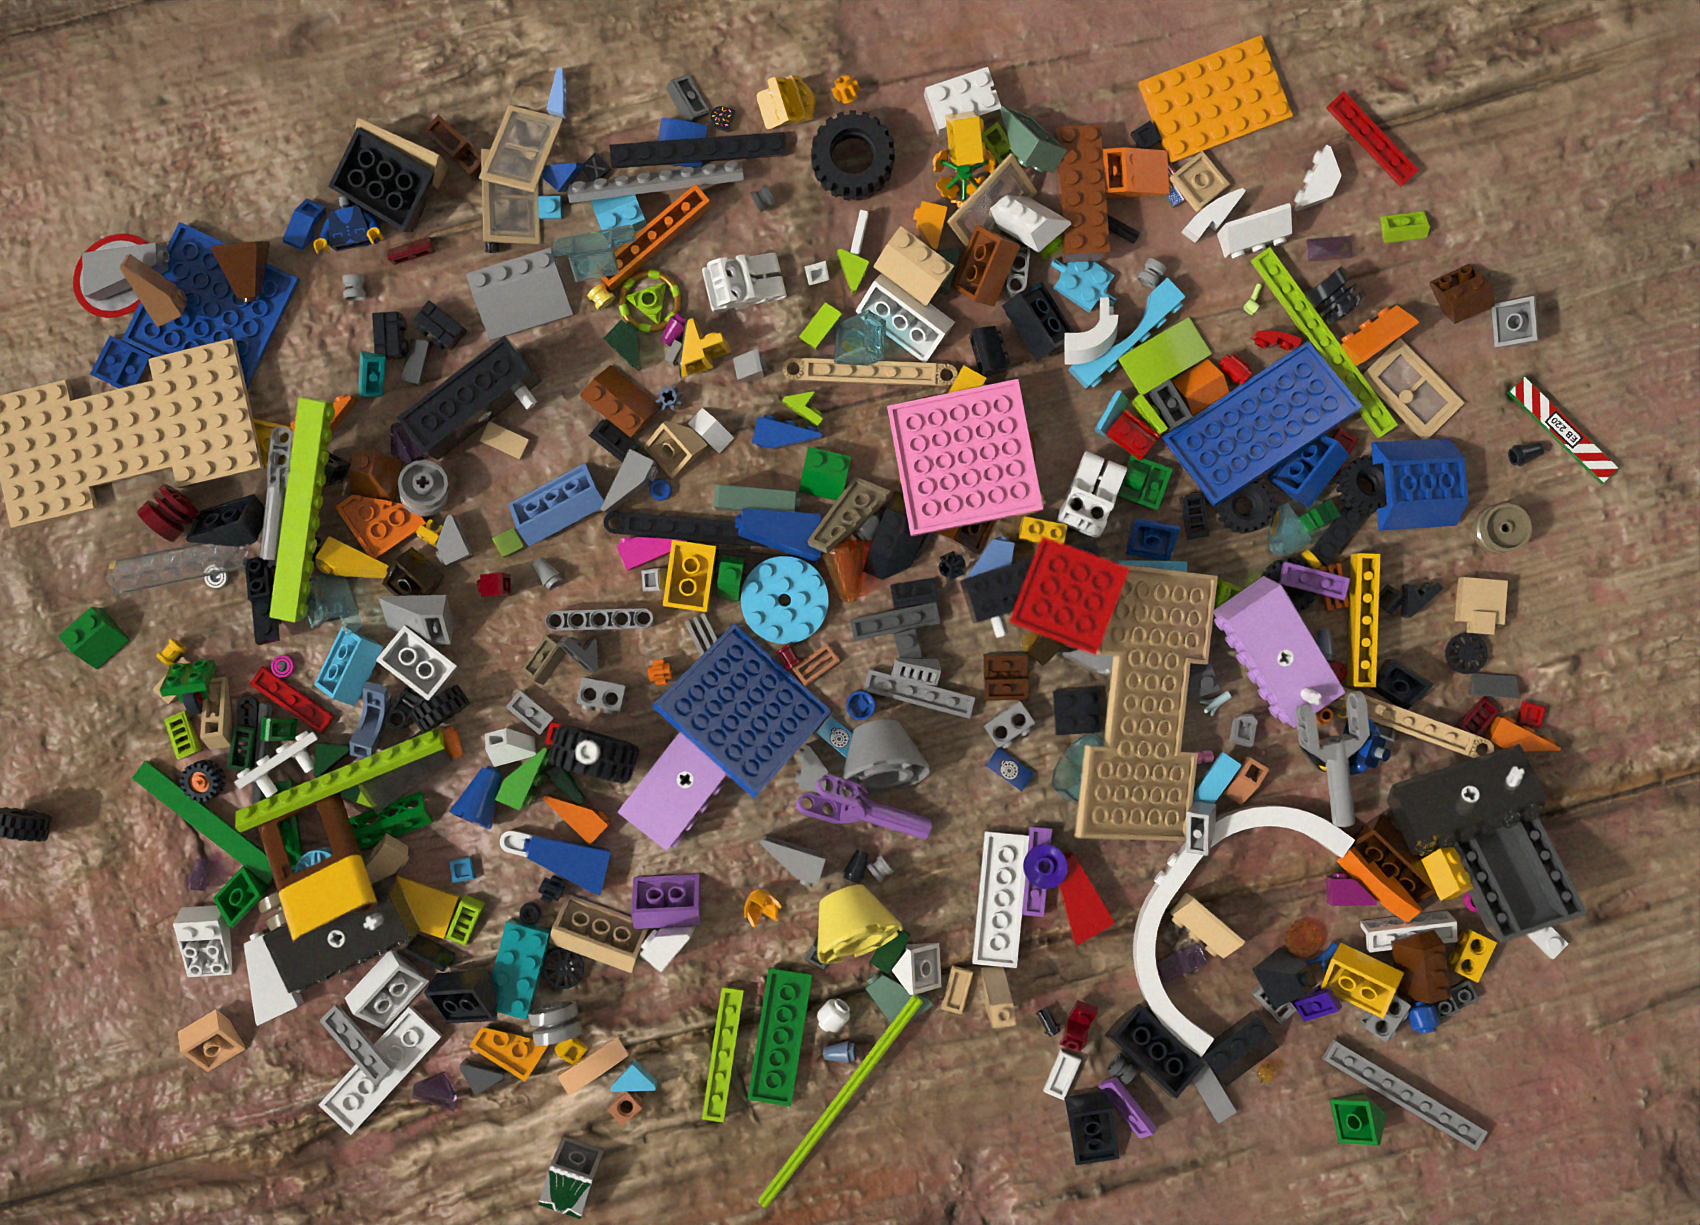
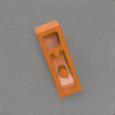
M547 794L542 798L589 845L611 824L608 821L610 817L601 809L598 811L596 808L551 794Z

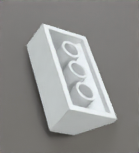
M882 273L874 280L855 311L923 363L929 360L955 324V321L929 303L926 307Z

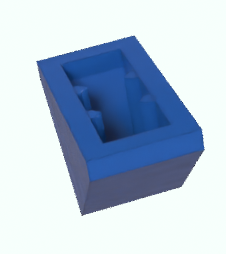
M584 164L545 165L541 177L556 191L566 192L568 184H572L584 169Z

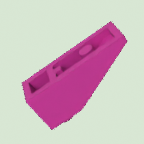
M631 535L621 539V544L616 547L626 570L630 571L670 554L672 540L688 541L645 537L633 538Z

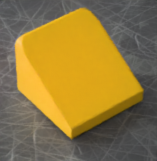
M575 1037L559 1042L554 1050L559 1058L573 1065L581 1059L588 1050V1047Z

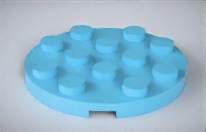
M793 556L773 557L757 565L747 576L741 591V608L750 628L760 637L779 644L796 643L811 636L825 619L829 605L828 590L822 575L810 563ZM781 594L790 596L791 603L788 606L780 605L779 596Z

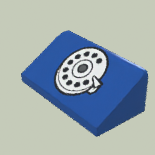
M998 747L985 764L1021 792L1033 775V772Z

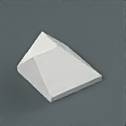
M939 943L905 945V953L892 971L910 995L942 987Z

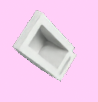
M1241 188L1216 199L1202 209L1181 233L1193 242H1196L1208 226L1216 230L1246 190Z

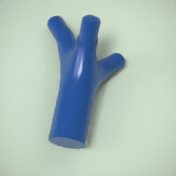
M1332 942L1323 954L1313 960H1307L1306 963L1308 965L1322 963V971L1327 972L1328 963L1335 954L1338 945Z

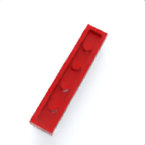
M1345 91L1326 107L1333 117L1400 187L1419 171Z

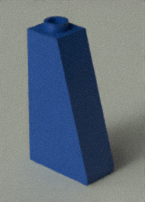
M743 508L735 517V528L738 529V536L811 562H816L821 557V551L809 546L807 541L821 523V514Z
M530 833V837L525 838L523 851L526 852L527 859L596 895H601L611 853L608 848Z

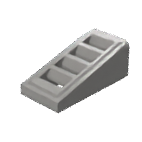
M896 658L891 676L926 685H937L941 674V667L938 659Z
M1260 983L1250 991L1280 1024L1297 1010L1290 1002L1273 1010L1272 1005L1267 1003V996L1261 997L1264 990ZM1287 1005L1289 1009L1279 1017L1278 1013Z

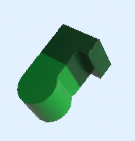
M1328 499L1293 521L1303 536L1341 515L1333 500Z

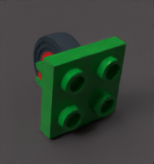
M214 659L207 661L198 660L188 664L177 663L170 666L159 689L162 697L177 695L180 702L184 703L189 714H202L203 700L208 699L210 694L209 684L217 667Z

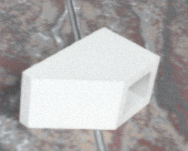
M507 728L485 734V750L494 767L533 757L537 754L536 740L533 736Z

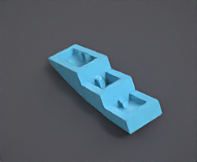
M1221 752L1210 770L1205 772L1194 788L1193 802L1214 804L1237 773L1241 764Z

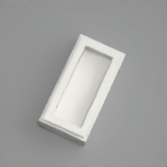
M860 210L850 253L860 256L869 213L864 210Z
M1060 1049L1043 1091L1065 1100L1081 1063V1058Z

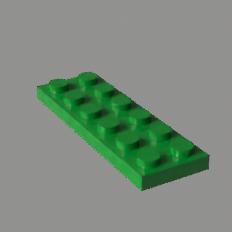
M769 967L747 1100L791 1107L812 980L811 973Z

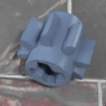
M665 384L662 392L657 391L660 399H657L656 403H663V411L668 407L675 412L674 407L676 405L682 406L679 398L683 394L682 392H675L677 390L676 385L670 389ZM672 393L674 400H669L667 403L664 397L666 395L670 396Z

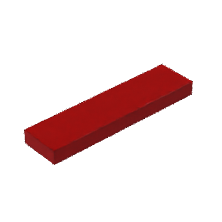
M265 666L259 669L250 682V685L320 734H324L335 718V715L281 677L276 676Z

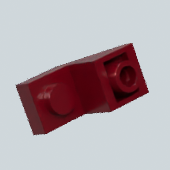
M1077 1000L1070 1011L1059 1045L1080 1052L1087 1042L1089 1028L1097 1015L1098 1007Z

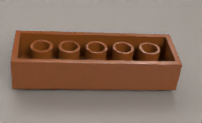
M1101 124L1056 127L1054 138L1067 150L1056 168L1059 215L1071 222V225L1061 233L1063 263L1106 261L1110 253Z

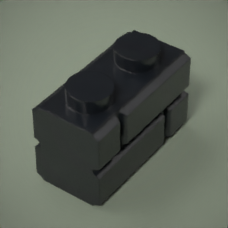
M430 300L426 302L413 319L418 325L416 329L424 336L428 334L435 338L433 343L442 350L445 347L453 350L459 343V340L467 333L463 326Z
M397 311L372 313L374 353L384 355L386 360L405 359V353L409 350L408 341L404 339V331H407L406 318Z

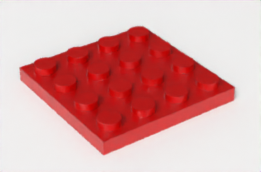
M1042 536L1009 623L1097 655L1130 568Z

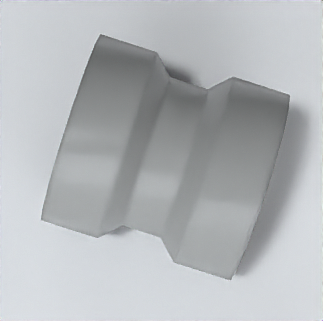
M1148 258L1144 271L1139 273L1137 279L1143 285L1155 289L1159 284L1160 276L1165 274L1167 268L1159 261Z
M358 274L342 276V282L345 285L343 299L350 301L366 299V291L363 290L365 276Z

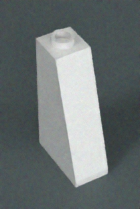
M262 930L249 936L251 940L244 943L257 1026L304 1003L272 932L269 931L264 934Z

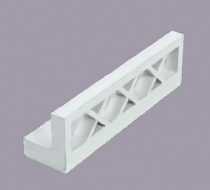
M1447 910L1421 913L1408 923L1398 916L1360 921V926L1366 934V945L1369 953L1392 950V940L1430 930H1435L1443 943L1457 942V921Z

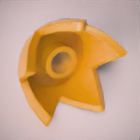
M764 889L754 890L749 894L745 902L744 918H748L754 928L762 914L778 921V908H782V905L770 892Z

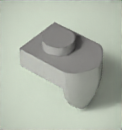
M1242 714L1235 717L1232 722L1229 742L1249 748L1252 747L1256 725L1258 724L1257 718L1252 714Z

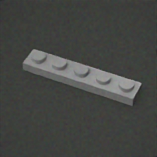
M870 669L863 691L969 719L975 697L894 678L889 674Z

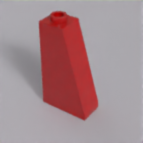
M1063 852L1067 860L1068 870L1065 879L1058 886L1070 933L1074 943L1078 946L1115 924L1075 855L1072 852L1069 854Z

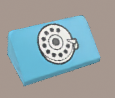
M830 715L816 733L847 758L852 733Z

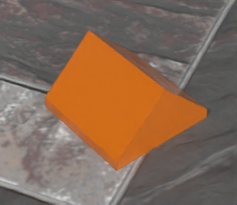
M1208 359L1171 381L1192 416L1200 413L1229 393L1224 374Z

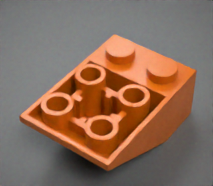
M1127 147L1103 149L1106 199L1170 194L1166 150Z

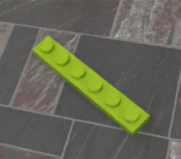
M722 986L702 1114L703 1120L724 1123L744 989Z

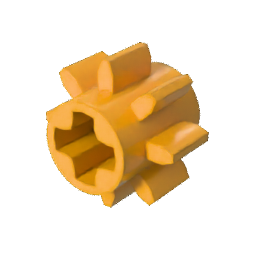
M844 75L835 80L834 84L836 87L831 90L838 102L842 100V103L847 104L857 98L856 92L860 91V87L854 77L850 79L849 75Z

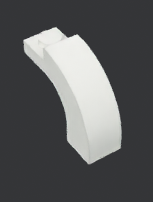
M1100 297V320L1093 329L1082 333H1065V365L1091 362L1104 355L1112 347L1117 336L1118 315H1113L1114 308L1109 306V297Z

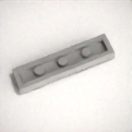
M334 1005L320 1020L321 1024L374 1085H379L394 1069L339 1005Z

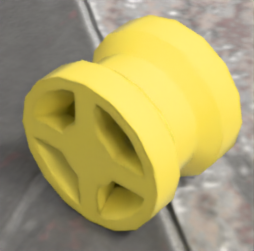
M604 282L595 286L587 295L590 300L596 303L595 307L598 310L607 307L615 299L614 294L609 293Z

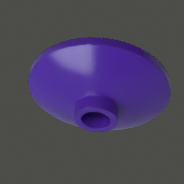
M1041 844L1033 847L1026 854L1023 869L1026 878L1031 884L1041 889H1051L1058 886L1065 879L1068 864L1066 857L1057 847ZM1044 862L1050 863L1051 867L1049 870L1043 867Z

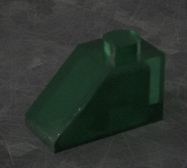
M621 319L603 339L638 372L641 369L640 337L636 333L638 329L630 321L625 323Z

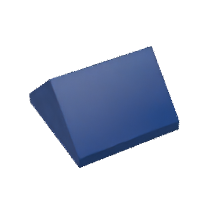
M1141 519L1132 520L1126 554L1169 561L1180 526Z

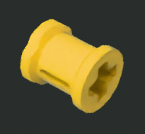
M170 638L169 644L162 652H158L156 656L164 664L173 666L175 664L174 661L181 653H185L187 648L175 638Z

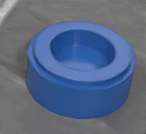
M656 479L651 483L649 492L655 500L665 501L671 496L672 487L666 480Z

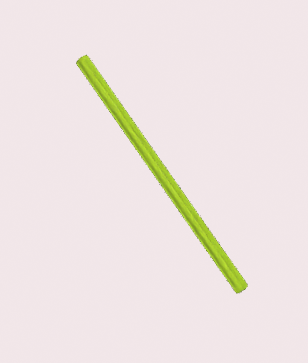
M913 995L759 1197L758 1203L767 1208L922 1005L923 1001L920 997Z

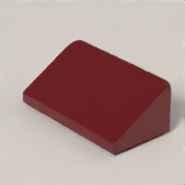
M430 237L391 248L388 250L387 259L393 265L432 254L435 252Z

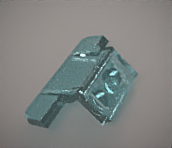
M632 225L559 238L553 242L551 253L553 257L569 254L568 258L575 282L615 275L619 273L614 254L615 245L635 242V230Z
M324 573V575L310 578L311 590L307 596L306 604L308 605L307 617L311 628H320L328 619L339 617L345 636L360 631L362 621L346 576Z

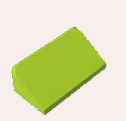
M1424 211L1387 215L1380 218L1384 243L1423 239L1428 236L1430 225Z
M824 303L799 338L817 350L841 319L842 313L829 304Z

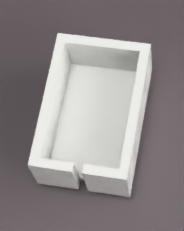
M988 67L925 88L924 97L938 137L947 134L945 115L972 111L983 121L1000 116L1001 104L996 89L993 90L994 83Z

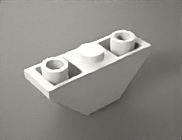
M1326 145L1321 151L1318 150L1312 160L1315 165L1312 170H1308L1303 180L1306 184L1303 190L1300 189L1294 199V202L1297 203L1294 208L1295 211L1325 202L1333 195L1341 178V173L1331 146Z

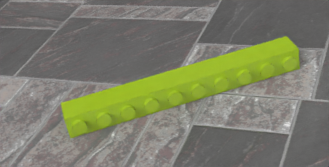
M310 396L299 397L270 609L271 618L295 623L304 619L308 612L306 601L311 590V584L309 583L310 574L314 569L312 557L317 547L315 535L320 525L318 513L323 503L321 491L326 481L324 469L329 459L327 447L332 437L330 425L335 415L334 401Z

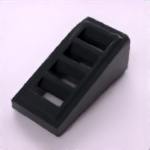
M1203 492L1179 497L1187 540L1208 537L1209 528ZM1198 501V505L1188 506V502ZM1199 509V514L1189 515V511ZM1201 518V522L1190 524V520ZM1191 528H1203V531L1191 532Z

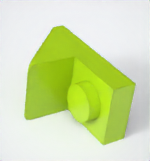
M815 391L785 396L782 399L783 404L817 428L820 427L823 422V418L820 417L822 413L813 406L810 409L807 407L814 398Z

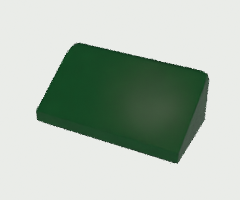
M898 929V936L877 948L870 960L871 964L889 975L910 937V933L904 930L900 931Z

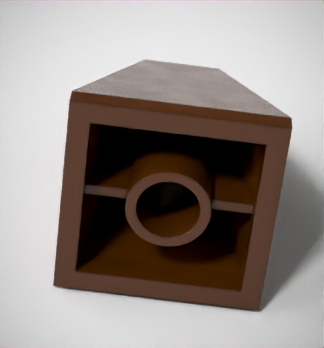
M269 241L212 245V251L236 297L242 298L243 302L257 301L256 297L261 296L270 248Z

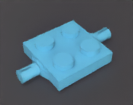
M1055 257L1050 266L1061 272L1059 280L1053 289L1087 312H1090L1093 306L1100 301V297H1109L1110 306H1113L1117 300L1106 292L1108 284L1114 275L1094 261L1069 262L1065 265Z

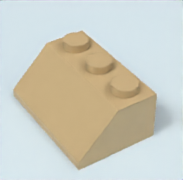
M901 226L887 243L873 266L926 307L954 269V265Z
M1186 892L1169 911L1174 916L1171 920L1180 928L1183 926L1187 927L1190 930L1188 935L1197 943L1202 940L1207 944L1205 949L1214 957L1218 954L1224 959L1245 943L1244 940Z

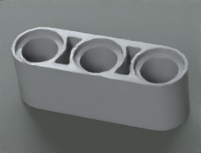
M1027 245L1020 247L1015 257V260L1023 262L1024 267L1017 269L1012 264L1009 275L1006 278L1005 291L1010 297H1014L1019 292L1025 290L1027 285L1031 247ZM1013 281L1019 282L1021 289L1018 291L1013 290L1010 287V283Z

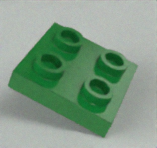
M1131 454L1117 497L1157 511L1173 469L1144 458L1140 461Z

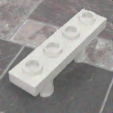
M307 730L295 737L297 741L289 746L288 743H285L276 749L278 754L270 758L267 755L256 762L258 766L250 771L249 768H246L237 774L239 779L234 783L238 789H241L250 782H256L266 798L273 795L278 789L267 775L268 771L289 757H295L305 773L313 769L314 761L306 749L309 744L318 739L315 732L308 733Z

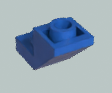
M306 198L294 210L283 236V242L303 251L314 240V225L326 214V207Z

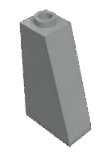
M157 243L82 253L84 296L97 302L130 288L131 285L119 268L128 254L133 255L160 274L168 271V262L170 260L168 250Z

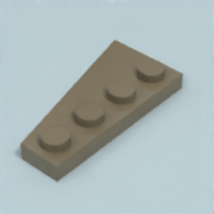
M854 476L807 540L809 546L828 554L892 498V491Z

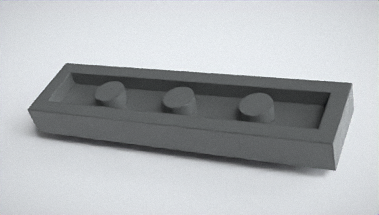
M933 602L851 619L850 623L854 641L940 624L937 604Z

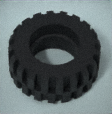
M850 110L848 115L840 112L837 113V118L835 119L829 117L826 120V124L818 128L817 136H814L812 141V168L817 181L821 182V186L825 191L830 190L832 196L838 198L840 195L843 196V200L850 201V198H856V201L863 200V196L866 195L870 198L875 195L876 190L881 191L885 187V182L889 181L895 160L894 141L892 136H889L888 128L885 125L882 126L877 117L871 119L869 118V113L862 112V115H858L856 110ZM855 138L863 140L870 145L874 153L872 165L867 170L858 174H848L839 170L834 165L832 159L833 150L843 140Z
M560 725L556 729L548 757L550 763L566 770L605 781L627 784L632 778L639 749L637 745L612 736L578 727ZM593 741L599 746L600 756L594 763L585 764L578 760L576 748L581 742Z

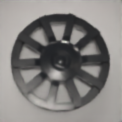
M1461 633L1452 637L1447 643L1445 658L1448 665L1454 671L1461 674H1472L1479 671L1487 662V647L1477 635ZM1466 636V645L1463 644L1460 637ZM1470 637L1476 640L1472 645H1470ZM1456 640L1460 645L1458 648L1452 646V644ZM1479 643L1481 645V648L1475 650L1474 648ZM1450 649L1455 650L1456 655L1450 656ZM1483 652V656L1479 657L1476 653ZM1458 658L1459 661L1454 665L1451 659ZM1474 659L1481 661L1478 666L1476 665ZM1462 662L1465 664L1464 670L1458 668ZM1468 662L1472 664L1474 669L1468 670Z
M561 947L556 948L544 960L542 967L543 975L546 981L554 988L569 989L581 980L584 974V961L578 953ZM561 951H566L567 955L562 959ZM557 953L559 961H556L551 956ZM571 953L577 957L572 961L568 960ZM548 960L553 962L555 966H547ZM579 961L580 968L573 967V964ZM547 970H554L555 972L548 976ZM580 971L578 978L571 972ZM558 975L556 983L551 980L552 977ZM568 975L574 980L571 984L568 982ZM561 977H564L565 985L559 984Z

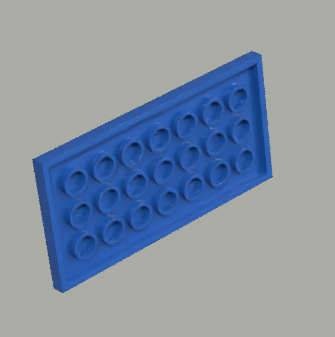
M1307 341L1163 436L1162 440L1213 507H1215L1362 410V405L1312 344Z

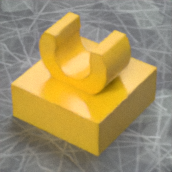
M430 519L426 523V528L422 525L419 526L416 534L420 539L437 548L436 544L443 526L440 525L435 531L431 530L434 522Z

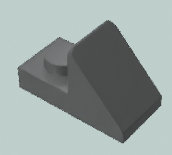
M562 637L557 645L588 673L597 672L598 653L596 638L589 639L582 648V644L574 637Z

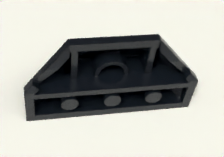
M895 491L870 546L862 571L881 580L911 568L925 535L911 536L903 493Z

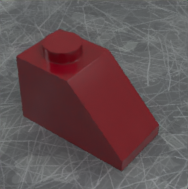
M480 574V579L477 580L478 593H481V597L511 596V574Z

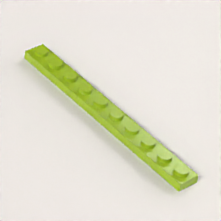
M1269 247L1253 258L1250 262L1306 340L1312 344L1362 405V410L1359 413L1375 436L1380 438L1398 425L1314 307L1305 298L1304 293L1273 250Z
M436 728L235 811L236 829L241 833L444 749L443 733L439 728Z

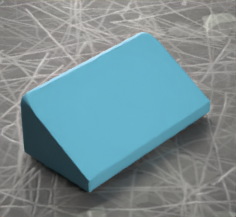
M1118 390L1114 393L1094 429L1095 432L1106 438H1109L1106 435L1107 431L1122 415L1129 403L1128 398L1122 391Z

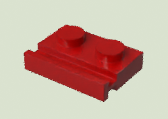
M1127 409L1106 433L1107 436L1140 461L1160 438L1158 433Z

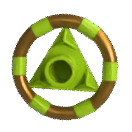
M648 269L634 273L623 283L619 292L618 308L621 316L629 326L640 332L654 333L664 330L670 317H673L675 313L679 314L681 310L682 298L678 285L669 275L658 270ZM653 278L663 281L662 283L627 295L632 286L640 279ZM667 284L674 298L672 311L664 321L660 322ZM626 299L656 324L651 325L636 321L630 315Z

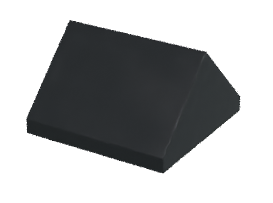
M1386 659L1376 674V687L1369 688L1398 707L1408 710L1433 686V683L1398 660Z

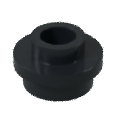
M528 902L521 907L519 915L524 923L535 924L540 920L542 910L537 903ZM528 909L534 910L535 915L533 917L528 915Z

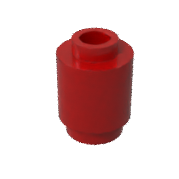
M1235 353L1231 355L1226 354L1219 362V365H1221L1219 370L1232 381L1238 382L1241 385L1253 372L1249 368L1250 365Z

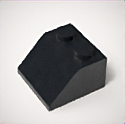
M996 326L971 329L969 340L980 375L988 377L1005 372L1008 369L1007 365L1010 364L1007 351L1003 352L1001 346L1004 343L1001 331H997Z

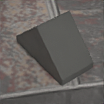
M464 1059L459 1067L475 1095L502 1080L507 1074V1070L468 1059Z

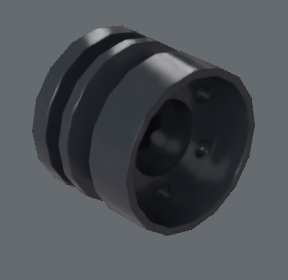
M1342 266L1305 296L1313 307H1317L1322 303L1326 305L1320 313L1321 316H1324L1329 311L1333 313L1326 320L1329 325L1349 314L1366 295L1363 290L1355 296L1352 294L1359 286L1357 283L1348 288L1345 286L1351 276Z

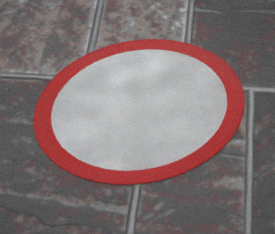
M114 234L98 240L85 252L148 243L135 235ZM81 256L73 275V289L76 299L86 311L99 317L115 318L129 314L138 308L140 299L132 287L102 301L96 302L85 297Z

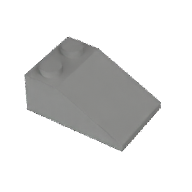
M629 449L601 510L608 514L614 512L647 487L651 481L654 482L659 473L657 469L658 464Z
M763 835L760 844L796 879H800L801 884L810 887L813 884L818 885L826 854Z

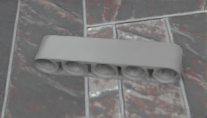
M644 608L564 610L548 613L545 617V624L550 630L645 629L653 626L656 618L653 611ZM643 612L648 613L650 616V621L646 625L641 624L639 621V616ZM600 613L606 617V622L602 626L597 625L595 621L596 616ZM621 613H625L628 616V621L625 625H620L617 621V617ZM577 614L582 615L584 618L583 624L579 627L573 621ZM555 615H559L562 619L558 627L552 624V618Z

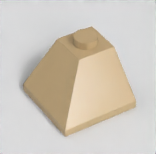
M664 421L643 448L670 478L674 479L702 453L708 444L693 428Z

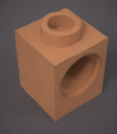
M624 1091L609 1105L607 1110L623 1126L642 1109L644 1105L642 1100L644 1098L639 1091ZM630 1101L633 1104V1108H624L622 1102Z

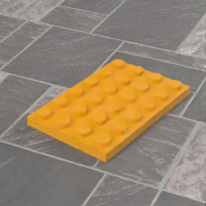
M1262 35L1138 83L1154 127L1162 138L1160 142L1163 150L1167 151V158L1170 164L1293 117Z

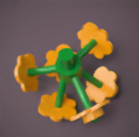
M940 150L934 156L933 171L941 173L945 165L957 172L955 178L942 176L940 181L936 183V188L941 192V195L949 199H955L959 191L956 182L961 180L962 199L951 200V203H957V207H961L967 200L966 193L971 196L987 179L985 176H980L978 179L973 178V170L982 166L985 172L992 173L995 170L996 159L990 150H986L983 162L960 166L955 165L951 160L948 162L949 150Z

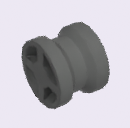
M766 185L761 186L759 191H752L750 193L760 212H763L765 207L776 204Z

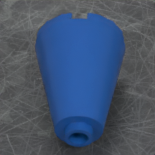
M489 765L487 768L482 767L452 806L450 813L471 823L479 824L481 827L491 829L497 805L495 798L500 790L502 775L499 774L500 770Z

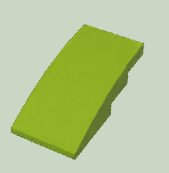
M1188 317L1119 357L1118 360L1140 396H1143L1165 381L1172 379L1212 355V353Z

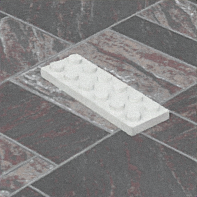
M992 831L984 832L973 964L1017 968L1025 886L1023 862L1028 853L1029 835Z
M409 1006L374 1044L376 1049L394 1068L379 1085H374L356 1064L322 1100L319 1106L351 1135L443 1035L417 1010Z

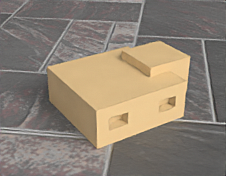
M1470 577L1458 578L1455 621L1467 622L1466 633L1494 635L1495 625H1505L1508 581Z

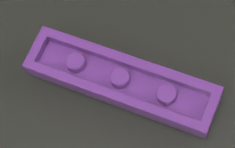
M1029 826L1028 852L1037 845H1051L1052 828ZM1049 862L1043 863V867L1046 870L1049 868ZM1025 876L1022 915L1044 917L1046 889L1034 886Z

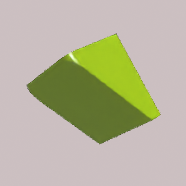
M514 528L492 538L501 556L504 558L524 548Z

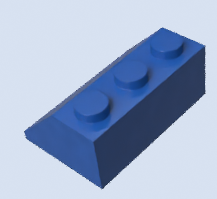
M1323 435L1277 465L1267 480L1293 500L1310 507L1349 457V454L1338 441Z

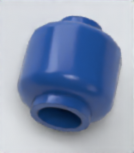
M1419 1001L1414 1002L1413 1008L1409 1009L1408 1018L1412 1030L1418 1031L1419 1034L1437 1031L1436 1027L1440 1025V1020L1435 1005Z

